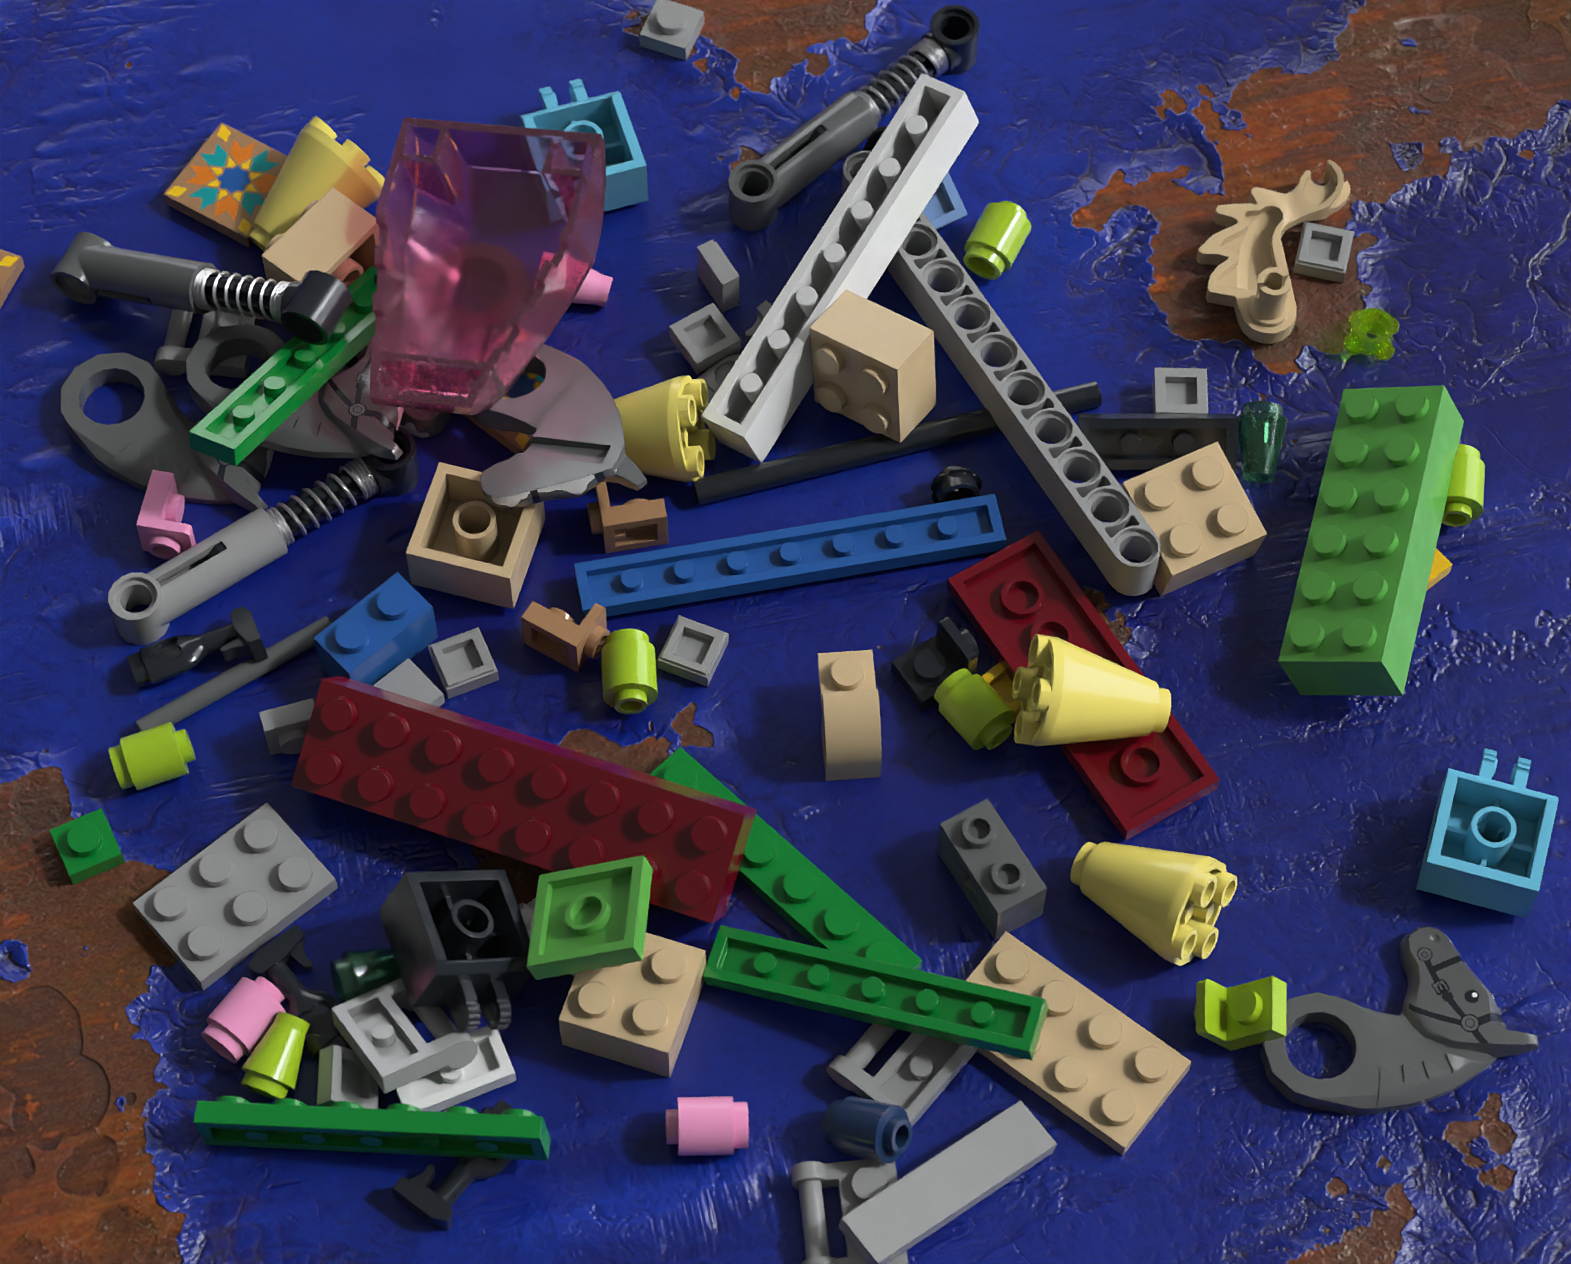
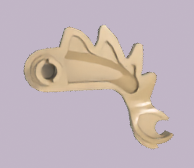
M1331 160L1327 161L1323 178L1324 186L1314 184L1311 180V172L1306 170L1301 176L1299 184L1292 192L1283 194L1254 187L1250 193L1249 204L1218 205L1215 210L1214 222L1228 228L1213 234L1198 249V263L1218 265L1210 275L1206 300L1209 303L1234 307L1242 332L1251 340L1264 344L1277 343L1288 337L1294 328L1297 306L1281 237L1291 227L1304 221L1326 219L1346 204L1350 195V185L1348 181L1344 182V174L1341 168Z

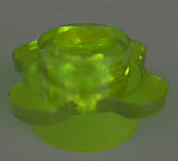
M1378 308L1353 311L1348 318L1351 331L1350 335L1344 339V349L1351 355H1358L1360 353L1374 355L1380 361L1392 358L1395 352L1392 339L1393 335L1399 330V322L1393 316ZM1367 333L1376 335V337L1369 338L1367 336Z

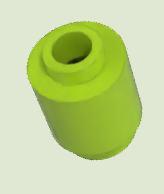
M1010 201L992 202L986 205L964 245L966 254L963 261L973 273L986 279L995 280L1003 272L1010 270L1031 231V224L1026 218L1025 211Z
M1459 444L1458 451L1455 453L1442 523L1447 526H1466L1471 521L1479 518L1483 513L1485 464L1480 459L1479 451L1472 446Z
M620 629L610 633L606 637V645L601 649L603 700L607 705L615 708L620 713H640L647 706L654 703L658 697L655 647L649 642V636L638 629Z
M963 668L951 674L937 688L934 698L940 704L939 712L974 750L985 746L989 750L994 749L1011 734L1013 727L1010 723L1013 720L1014 712L979 674L972 675L966 668Z
M172 722L120 738V745L109 748L112 766L122 790L135 786L139 791L189 774L187 763L196 760L186 729L176 731Z

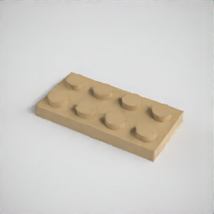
M1007 931L966 980L1046 999L1048 1011L1033 1060L978 1048L977 1051L1121 1155L1125 1154L1190 1069L1191 1061Z

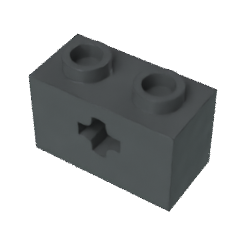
M989 799L940 823L937 852L994 940L1001 938L1006 931L1010 933L1043 915L1047 887Z

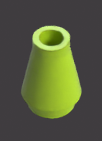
M278 1011L273 1024L241 1069L246 1073L241 1085L273 1100L285 1098L288 1090L295 1091L305 1036L310 1024L296 1016Z

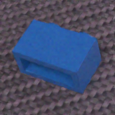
M397 572L315 636L314 642L320 668L329 677L344 676L373 686L409 658L411 660L436 640L438 633L433 606Z

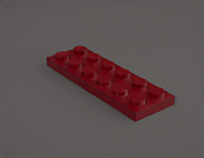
M1038 530L947 580L948 592L997 661L1006 669L1005 672L1012 682L1019 666L1028 667L1029 648L1035 634L1058 637L1144 676ZM1171 712L1167 726L1162 733L1151 732L1149 736L1057 744L1125 841L1218 789L1219 777Z

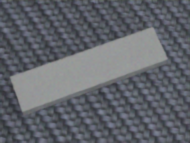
M1020 1100L843 1216L838 1227L868 1264H887L1052 1154L1057 1143Z

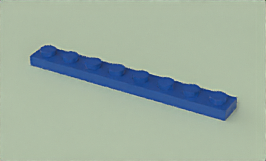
M995 494L575 563L574 572L584 619L595 603L606 608V617L1000 551L1006 548V536Z

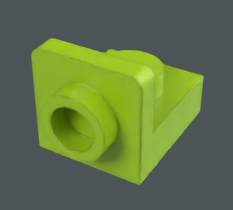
M1274 976L1229 988L1210 979L1198 981L1196 985V1006L1194 1009L1196 1032L1200 1036L1231 1051L1286 1037L1287 983Z

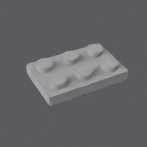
M265 803L134 901L133 905L137 914L199 986L205 990L335 891L338 886L332 874L268 803Z

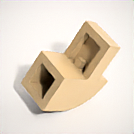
M873 651L817 653L822 710L821 735L826 781L880 777L882 760L881 722Z

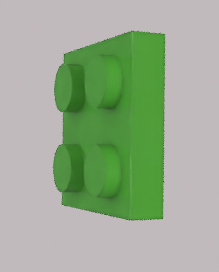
M644 855L539 875L527 968L536 980L643 961L653 868Z

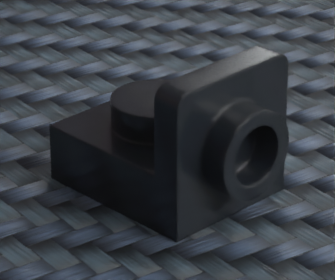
M946 616L937 622L935 636L892 661L891 672L919 709L924 711L937 703L934 694L941 683L951 674L963 668H966L972 675L976 674L979 648L967 629L963 627L958 629L952 620Z

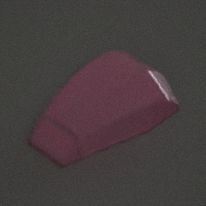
M404 117L376 207V224L379 227V243L375 245L374 265L378 270L377 292H373V312L376 316L375 335L372 336L369 393L373 404L477 415L492 408L512 389L574 300L594 265L603 225L606 191L605 141L601 134Z

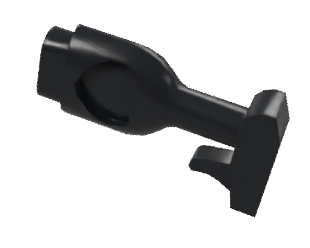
M240 606L231 612L232 623L200 635L184 634L172 636L139 649L140 652L127 656L138 688L149 683L154 685L181 675L197 666L207 655L221 650L226 662L242 656H249L256 663L269 658L251 612Z
M295 924L256 952L248 965L251 975L255 980L258 976L268 981L270 980L287 1001L286 1013L310 1024L305 1036L303 1049L312 1060L319 1059L320 1050L332 1045L352 1050L333 1022L331 1008L340 1004L334 997L324 991L305 988L288 967L294 961L306 972L314 970L313 962L305 954L304 948L307 945L305 935Z
M499 1100L491 1110L484 1108L480 1114L502 1115L503 1111L514 1108L505 1101ZM455 1157L456 1165L435 1191L428 1188L435 1176L434 1166L428 1164L421 1174L412 1179L401 1177L392 1187L394 1198L432 1227L449 1230L453 1223L452 1205L475 1180L495 1177L513 1159Z

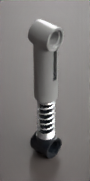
M398 427L393 440L403 451V454L398 458L400 459L398 462L385 464L382 462L387 460L386 458L372 454L352 459V461L345 463V466L339 467L337 475L329 473L325 482L315 481L313 489L302 488L300 497L290 495L288 504L285 505L279 502L276 508L270 507L266 511L259 507L146 574L129 573L121 576L113 583L108 594V603L120 636L127 642L135 645H148L156 642L165 635L171 621L288 553L286 545L289 546L290 543H294L295 535L299 533L307 535L306 529L312 525L319 528L318 522L324 518L331 521V514L336 511L344 514L343 507L350 503L356 506V500L360 497L367 500L368 497L375 495V493L395 497L411 491L420 478L416 443L412 434L405 428ZM139 605L149 606L146 610L139 613L129 612Z

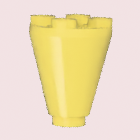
M314 116L301 130L253 222L256 228L248 236L263 252H265L267 245L275 236L284 234L300 219L302 212L308 204L314 200H320L332 187L363 209L375 203L390 187L389 182L369 165L365 168L370 158L356 144L347 139L340 145L335 141L336 133L317 116Z
M689 375L678 376L614 399L622 420L626 444L625 454L644 475L681 482L696 481L704 475L705 461L715 459L716 441L713 432L710 429H705V421L701 417L703 410L708 406V389L703 378L692 379Z
M1035 634L1029 648L1028 667L1019 666L1013 679V699L1021 700V711L1018 713L1014 727V741L1019 744L1047 746L1149 736L1151 732L1162 733L1167 726L1170 716L1171 694L1168 689L1159 688L1155 681L1058 637Z
M1092 842L1084 844L1079 850L1071 869V881L1080 886L1081 892L1162 958L1178 966L1190 962L1194 956L1206 959L1211 954L1218 939V929L1214 925L1221 908L1227 906L1233 898L1238 881L1237 876L1227 872L1224 863L1209 856L1102 842L1098 845Z

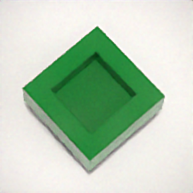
M102 808L50 830L73 885L125 863Z

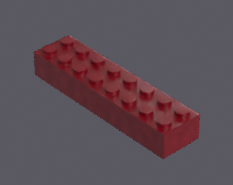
M344 676L321 680L291 784L293 787L553 872L644 855L653 868L649 903L712 924L726 914L757 809Z

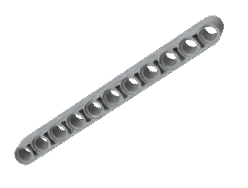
M871 151L855 152L847 157L843 163L842 196ZM922 211L886 269L928 328L934 331L937 341L983 406L989 410L995 423L1109 584L1117 592L1124 595L1137 596L1145 594L1152 588L1156 580L1161 546L1158 537ZM1072 481H1081L1083 483H1074ZM1099 520H1109L1111 521V523H1105ZM1135 559L1140 561L1141 563H1132L1127 560Z

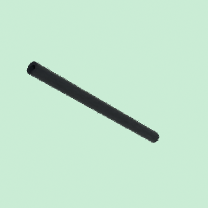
M1096 381L1053 391L1068 414L1102 405L1101 392ZM982 408L918 424L901 443L883 434H877L698 478V480L692 481V488L697 505L699 506L1001 430L995 423L989 410Z

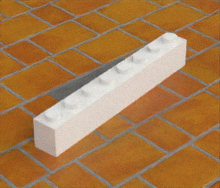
M923 73L920 75L701 415L720 443L760 463L763 462L813 384L809 328L846 290L865 299L868 298L979 124L965 91Z

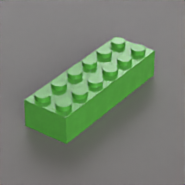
M1444 385L1344 389L1278 660L1300 695L1403 696L1446 505L1455 453L1458 451L1464 424Z

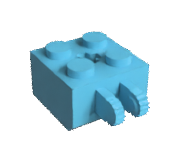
M581 78L569 81V96L572 103L558 106L556 95L549 86L539 89L543 110L520 116L523 147L550 226L648 201L646 163L619 91L588 98Z
M1485 748L1477 776L1450 768L1446 772L1438 794L1416 889L1527 918L1539 892L1557 811L1558 797L1526 789L1531 760L1519 757L1517 763L1513 765L1510 776L1511 785L1491 780L1497 767V751Z

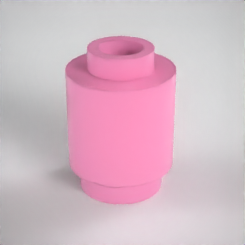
M258 976L255 981L242 977L207 1017L208 1026L201 1035L218 1054L232 1063H237L243 1055L250 1056L273 1024L278 1011L285 1012L280 1004L284 1000V996L276 986L261 976Z
M733 1096L677 1097V1109H666V1144H678V1156L734 1155V1149H748L749 1125L747 1102H733Z

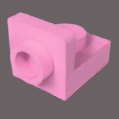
M152 470L136 524L143 551H148L158 558L167 560L196 545L192 526L181 523L185 498L184 495L178 494L174 473Z

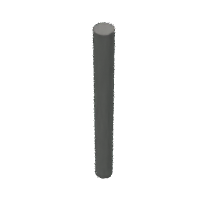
M327 616L320 618L266 648L269 658L257 663L253 659L248 658L136 720L135 724L139 732L168 722H172L174 725L315 647L314 637L331 625V621Z

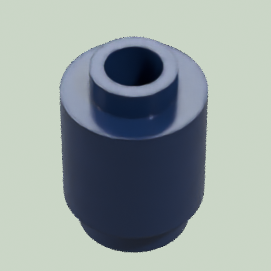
M849 1096L843 1100L838 1099L832 1102L824 1115L822 1128L824 1138L828 1144L833 1145L842 1154L889 1164L900 1158L908 1149L912 1140V1126L907 1112L898 1105Z

